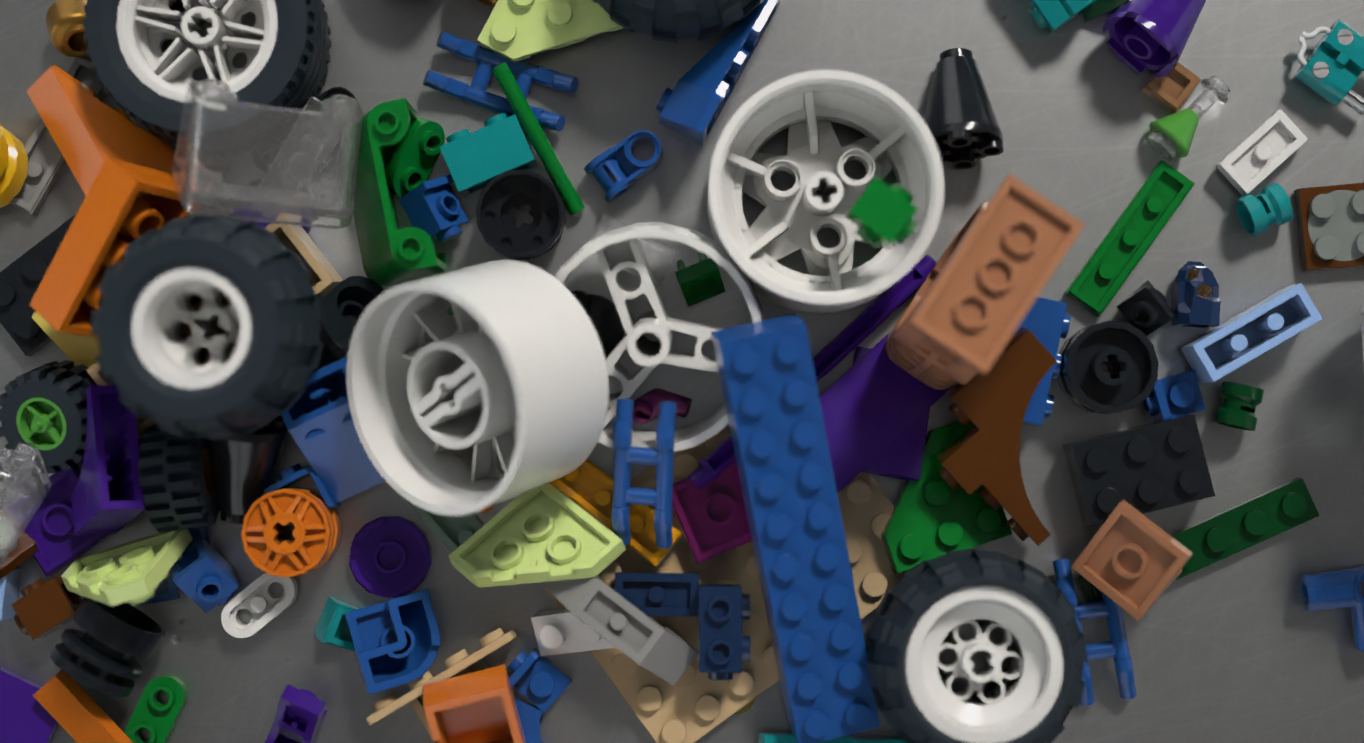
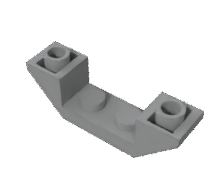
M599 574L594 578L541 582L572 614L637 664L673 686L699 653L698 650L667 626L663 628L598 578Z

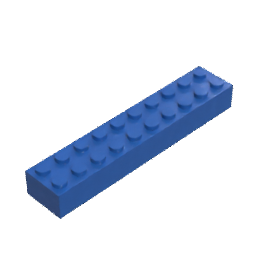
M793 313L711 332L789 729L797 743H819L879 728L880 721L876 701L870 687L867 651L806 323Z

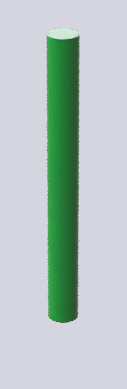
M504 62L491 69L570 215L581 211L585 207L507 63Z

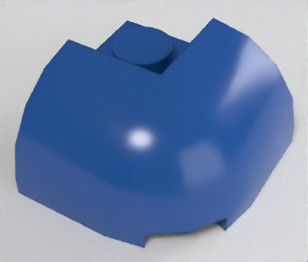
M428 589L344 613L354 646L357 664L368 695L409 683L425 675V672L435 662L440 646V634Z

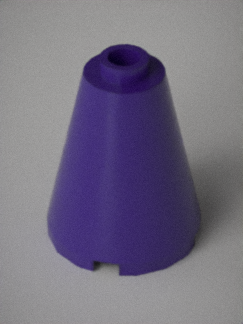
M1130 0L1113 12L1103 26V33L1108 30L1111 36L1107 44L1111 51L1133 70L1142 73L1145 68L1157 71L1152 77L1159 78L1169 75L1180 59L1206 0Z

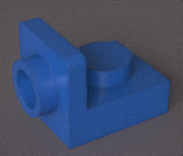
M1195 370L1158 379L1150 395L1142 401L1146 415L1148 417L1152 416L1154 422L1167 421L1175 417L1206 410Z
M536 647L529 655L522 650L507 667V671L512 674L509 677L511 687L514 686L544 713L572 682V679L546 656H540V652Z

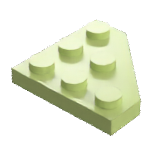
M498 0L477 42L503 57L517 62L546 50L559 49L586 40L585 38L607 31L613 32L624 27L611 20L610 15L593 0Z
M548 482L521 493L448 557L452 566L478 588L594 578L626 549L622 539Z
M188 529L161 532L76 558L62 574L61 578L68 591L110 606L128 601L131 605L140 604L155 594V588L162 580L169 576L168 571L175 562L183 557V551L193 538Z

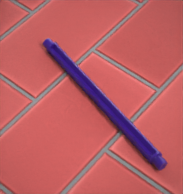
M929 255L923 257L909 272L887 289L884 294L869 305L812 358L816 382L837 366L881 325L894 310L899 308L921 287L936 265V261ZM731 434L707 457L701 459L698 462L699 466L688 475L690 481L699 490L711 480L715 481L718 479V475L736 459Z

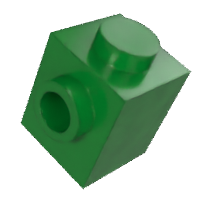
M875 176L845 217L859 227L856 230V234L874 248L881 244L887 249L894 240L902 245L917 225L911 218L918 208L912 204L914 197L903 187L896 183L889 187Z

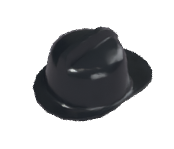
M350 276L341 281L323 299L322 305L325 320H321V325L331 341L341 349L349 350L350 340L359 318L367 306L385 291L383 287L372 279L363 276Z

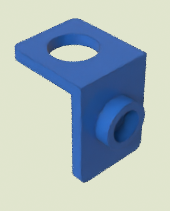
M298 463L277 474L280 481L263 490L264 494H266L267 492L288 488L311 475L327 507L334 509L341 505L334 502L311 465L302 469Z

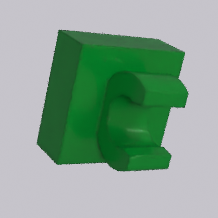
M701 251L697 253L700 262L686 267L682 259L677 261L678 271L675 272L688 307L726 292L716 262L712 258H707V255Z

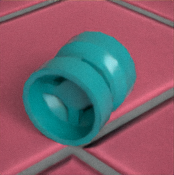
M1278 183L1264 187L1261 193L1256 196L1247 194L1235 201L1239 220L1246 232L1253 237L1265 232L1269 225H1282L1293 219V208L1290 199Z

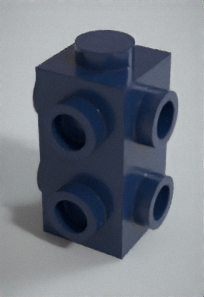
M699 584V673H708V679L731 680L733 679V673L742 672V662H750V636H742V619H750V594H742L741 584Z

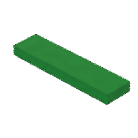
M1160 160L1064 294L1094 316L1099 317L1195 183L1163 160Z

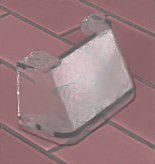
M207 79L203 82L189 81L171 171L181 205L188 212L202 216H225L243 221L332 229L348 227L351 223L355 204L363 110L359 102L345 95H333L331 98L321 102L320 111L239 102L235 93L222 81Z

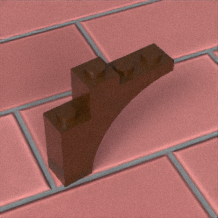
M1021 327L1010 337L987 374L981 375L977 372L965 385L957 383L946 393L954 402L948 407L949 410L964 426L970 422L974 425L936 458L944 466L938 473L954 491L962 486L970 495L983 484L984 487L979 491V494L995 511L1002 505L1012 517L1006 524L1022 541L1030 537L1039 546L1051 534L1039 520L1026 494L1020 468L1019 443L1025 412L1031 397L1042 378L1057 361L1030 330Z

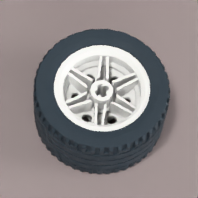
M87 0V4L84 6L86 19L83 20V27L85 28L83 36L84 41L88 44L86 52L87 56L91 58L90 65L92 70L97 73L96 78L98 82L105 86L104 91L114 100L113 102L119 108L123 109L126 114L140 124L178 145L186 146L193 150L200 149L205 152L216 151L217 153H225L228 150L235 153L239 149H252L258 139L275 131L298 110L317 98L316 94L319 89H322L324 84L322 79L328 73L327 63L330 62L329 49L332 42L328 37L331 34V30L328 26V14L324 10L325 6L322 0H182L183 6L186 8L183 13L171 10L172 5L177 0ZM247 13H254L256 16V22L252 27L242 24V19ZM208 22L212 27L207 28L209 34L202 37L198 32L204 31L202 25ZM169 39L174 40L169 48L163 52L162 43ZM242 54H245L247 56L246 65L236 68L233 63ZM199 67H205L208 75L203 81H196L193 77L194 71Z

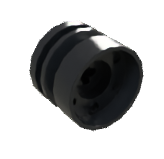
M527 170L506 171L493 178L480 193L476 207L477 226L485 242L500 254L519 260L537 258L550 251L562 237L566 223L565 206L555 186L541 174ZM525 205L529 206V214L534 218L531 224L523 223L520 228L516 227L517 219L512 215L515 208L522 210Z
M84 597L73 615V620L84 631L72 628L65 629L61 636V640L64 643L55 645L50 658L56 666L80 683L111 696L127 697L134 688V681L132 679L140 678L143 673V667L133 657L142 659L152 658L165 636V629L152 617L127 602L110 606Z

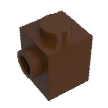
M61 576L52 578L46 583L41 578L27 585L20 591L23 597L11 604L16 612L14 620L18 628L25 635H30L32 640L48 636L73 620V615L82 599L79 594L68 591Z

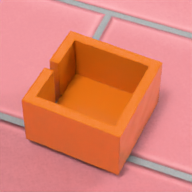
M505 664L423 685V708L432 740L435 743H526Z

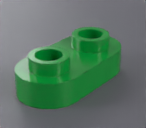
M422 117L410 122V130L407 137L397 144L384 170L388 191L404 197L427 180L441 153L439 146L444 145L445 142L444 130L438 123Z
M162 675L154 678L146 685L125 728V734L133 743H168L188 700V690L185 683L177 676ZM160 690L168 693L169 702L167 704H162L158 701L157 694ZM141 728H146L150 731L151 739L149 742H145L140 738L139 731Z

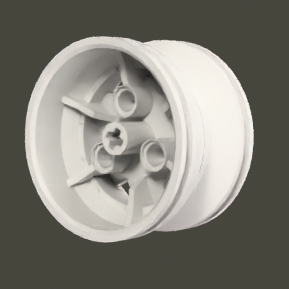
M814 70L784 77L765 86L742 104L725 126L716 144L709 172L707 204L712 238L724 248L733 263L752 281L757 296L767 303L791 312L816 315L834 314L862 306L884 293L909 272L930 245L941 218L944 202L945 184L940 153L928 126L917 111L898 93L880 82L856 73L840 70ZM831 122L849 126L863 133L866 137L841 147ZM788 128L787 155L757 153L771 137ZM851 160L859 161L865 168V177L860 180L848 178L844 172V164ZM893 168L897 184L914 197L912 204L918 210L911 219L917 225L902 245L895 240L887 249L879 244L878 246L883 248L878 254L865 264L852 270L854 242H866L856 234V230L859 227L845 216L875 176L883 181ZM778 171H786L793 177L794 186L787 191L777 190L771 183V176ZM817 189L822 191L823 196H830L827 203H822L819 196H814ZM742 193L766 206L750 228H748L743 212ZM824 227L834 229L838 233L839 244L834 248L822 247L817 240V231ZM801 249L809 274L791 270L777 261Z

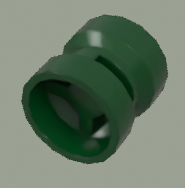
M1223 381L1220 390L1223 400L1221 407L1215 411L1213 422L1232 428L1255 431L1258 420L1255 416L1256 406L1262 403L1264 390L1245 384Z

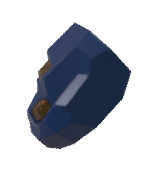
M1188 261L1178 271L1171 289V309L1174 317L1171 319L1172 326L1218 327L1221 304L1219 284L1213 272L1204 264Z

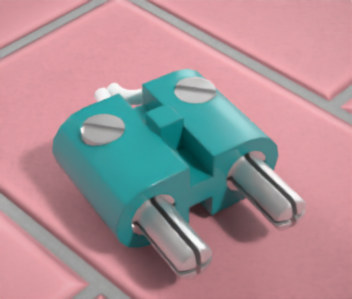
M1340 19L1336 20L1330 28L1321 26L1312 33L1303 31L1296 40L1300 43L1297 59L1301 66L1294 77L1332 105L1336 106L1340 101H1343L1360 115H1364V98L1351 89L1359 79L1360 73L1364 71V37ZM1319 33H1325L1315 46V50L1305 60L1304 53L1307 49L1305 39H1313Z

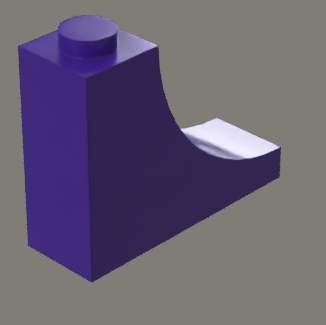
M90 385L86 390L87 434L84 461L78 484L71 494L74 535L117 534L144 509L143 486L139 485L138 461L140 455H138L139 443L136 415L120 401L118 396L121 392L116 385Z

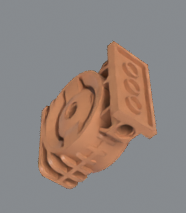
M1009 174L990 202L986 203L984 201L963 228L954 236L888 334L885 341V351L888 358L901 369L935 390H945L958 382L965 385L977 372L981 375L987 374L1079 235L1084 224Z

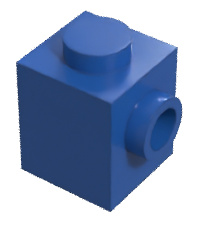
M203 537L199 538L183 551V557L171 567L173 582L207 614L217 605L220 606L228 602L239 588L234 568Z

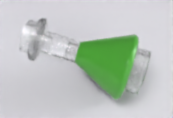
M1211 76L1210 79H1203L1201 86L1204 91L1188 108L1152 121L1149 124L1151 135L1147 138V142L1157 154L1169 161L1175 156L1186 157L1188 155L1199 119L1216 101L1221 104H1226L1228 101L1227 95L1231 91L1223 80L1216 76Z

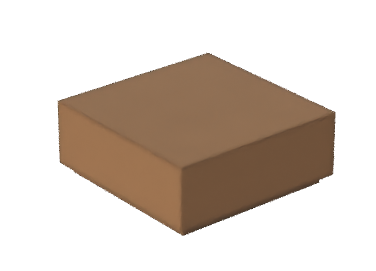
M1178 62L1169 75L1160 78L1151 76L1142 88V91L1171 113H1176L1202 79Z

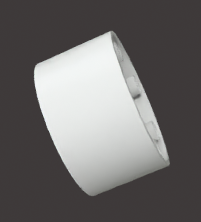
M516 260L490 261L405 283L384 291L367 306L359 318L350 340L347 355L346 386L350 412L355 429L368 457L381 476L402 497L414 505L435 514L446 516L472 514L569 474L579 467L591 454L605 424L609 399V383L606 360L597 332L582 305L560 281L544 270L525 262ZM450 304L454 312L452 315L447 314Z

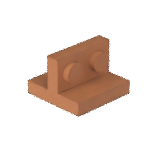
M1123 500L1117 505L1071 568L1140 621L1160 595L1182 573L1181 568L1193 553Z

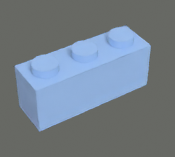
M1298 283L1281 289L1180 349L1192 370H1195L1196 377L1201 384L1215 382L1322 320V317L1302 283Z

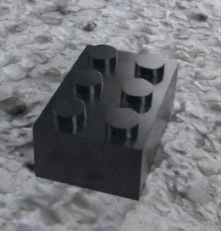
M1194 414L1183 415L1162 422H1152L1063 444L1083 525L1096 526L1104 524L1117 505L1123 500L1140 513L1145 514L1215 496Z

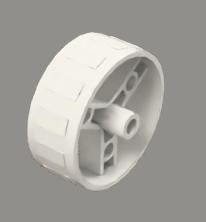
M638 222L611 231L608 230L584 244L561 266L554 277L565 285L573 270L585 258L596 252L625 330V336L605 358L608 376L618 378L623 386L622 391L619 393L609 394L606 420L598 442L614 449V422L611 419L616 415L617 399H629L660 363L719 373L716 357L707 356L702 349V345L706 340L712 338L711 332L732 328L670 317L666 312L639 238H663L677 241L707 254L729 273L742 291L752 315V322L764 320L762 304L758 299L752 281L741 272L724 248L716 243L714 239L692 228L663 222ZM626 267L634 268L641 276L640 285L635 288L623 286L619 281V271ZM645 294L652 309L642 313L637 321L634 322L628 299ZM675 331L697 337L695 352L670 351ZM644 333H653L660 340L650 341L644 336ZM626 348L633 361L641 365L634 374H630L625 367L617 363ZM725 402L713 413L699 421L675 428L674 452L694 447L719 433L729 423ZM633 428L631 447L656 448L657 430L644 431Z

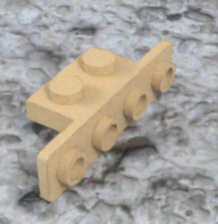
M501 627L479 640L483 646L479 650L468 655L467 651L463 649L443 661L447 667L444 671L433 677L428 670L425 672V675L407 683L411 691L399 698L396 697L394 692H391L373 703L372 707L375 712L368 716L366 720L369 725H372L410 702L431 737L423 708V685L488 669L489 667L483 657L510 642L518 635L514 629L504 634Z

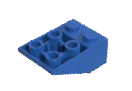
M347 357L312 372L306 382L307 389L291 409L281 413L289 433L336 504L386 481L368 457L353 423L346 386Z

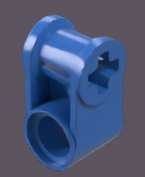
M638 130L613 148L598 155L584 167V170L587 174H593L606 193L604 196L605 200L611 202L631 189L637 181L661 164L663 148L655 134L647 130ZM642 141H648L655 145V153L647 161H639L633 157L634 147ZM606 168L611 171L616 178V182H613L605 171Z

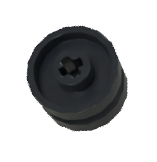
M1105 321L1079 329L1064 342L1059 352L1062 355V365L1057 378L1060 390L1073 405L1086 412L1109 414L1135 408L1150 395L1157 382L1159 362L1154 345L1141 330L1125 322ZM1107 362L1110 365V372H1102L1101 363Z

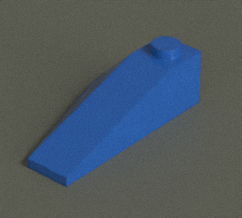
M764 0L681 77L674 90L668 87L665 89L656 107L661 112L659 115V123L701 146L704 145L777 10L780 0Z

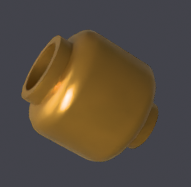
M57 0L47 11L45 20L51 42L57 51L65 56L74 58L87 56L86 49L88 44L84 41L83 36L85 34L83 20L86 19L84 6L87 4V0Z

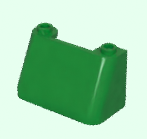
M406 98L386 101L376 105L349 127L341 138V153L363 269L369 279L374 280L381 286L413 282L449 272L446 254L436 253L433 240L426 231L417 227L400 229L394 196L387 188L384 172L386 165L397 144L407 137L410 130V122L420 118Z

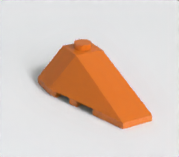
M56 65L50 66L26 91L85 196L106 156L170 173L178 181L190 170L188 165L161 135L152 130H144L129 120L130 116L122 109L117 108L114 110L99 100L95 91Z

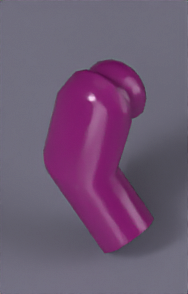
M661 388L652 389L634 400L632 420L638 424L654 420L659 416V402L677 403L676 415L686 418L692 399Z

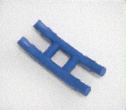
M444 31L439 35L437 47L452 52L454 55L478 63L471 86L431 70L427 71L423 80V85L440 91L445 95L498 113H506L507 116L515 114L507 98L486 91L492 75L491 69L504 62L507 63L512 74L517 76L516 81L525 98H527L532 81L548 88L560 89L574 93L579 85L577 77L559 73L556 70L542 66H536L522 60L513 62L490 49L468 40L460 39ZM530 106L541 128L545 127L559 132L562 131L565 125L564 116Z
M617 399L613 433L612 528L614 529V534L622 539L624 546L631 541V504L655 506L654 531L656 534V545L659 548L666 549L673 544L672 495L677 403L659 402L656 448L631 447L634 400ZM631 464L656 465V489L630 487Z
M1069 559L1053 561L1057 588L1063 591L1075 609V619L1080 632L1083 633L1081 620L1105 616L1107 620L1110 641L1086 644L1087 661L1083 664L1082 681L1085 682L1079 704L1081 706H1090L1095 702L1088 661L1111 657L1114 660L1120 697L1125 700L1135 698V678L1122 608L1103 592H1101L1103 600L1078 604Z

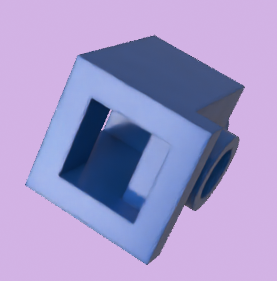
M451 174L422 182L399 200L412 226L426 231L432 240L438 239L440 244L460 236L463 233L460 227L469 221L450 186L454 182Z

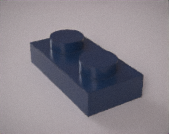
M615 572V591L648 616H698L699 573Z

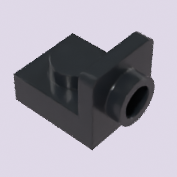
M1149 280L1138 286L1116 306L1130 325L1141 330L1146 337L1174 317L1165 296L1155 289Z

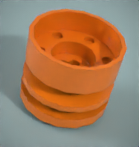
M301 487L284 488L267 492L253 502L244 516L241 537L245 553L256 567L269 575L288 578L317 570L330 561L340 546L343 527L339 511L336 508L329 509L320 492ZM293 524L295 529L292 531V535L296 539L284 541L282 537L285 534V530L282 528V525Z

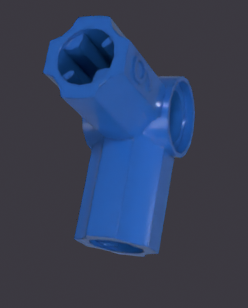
M1357 565L1346 570L1301 574L1300 592L1305 610L1317 611L1350 607L1355 649L1364 651V596L1360 592V584L1364 580V565Z

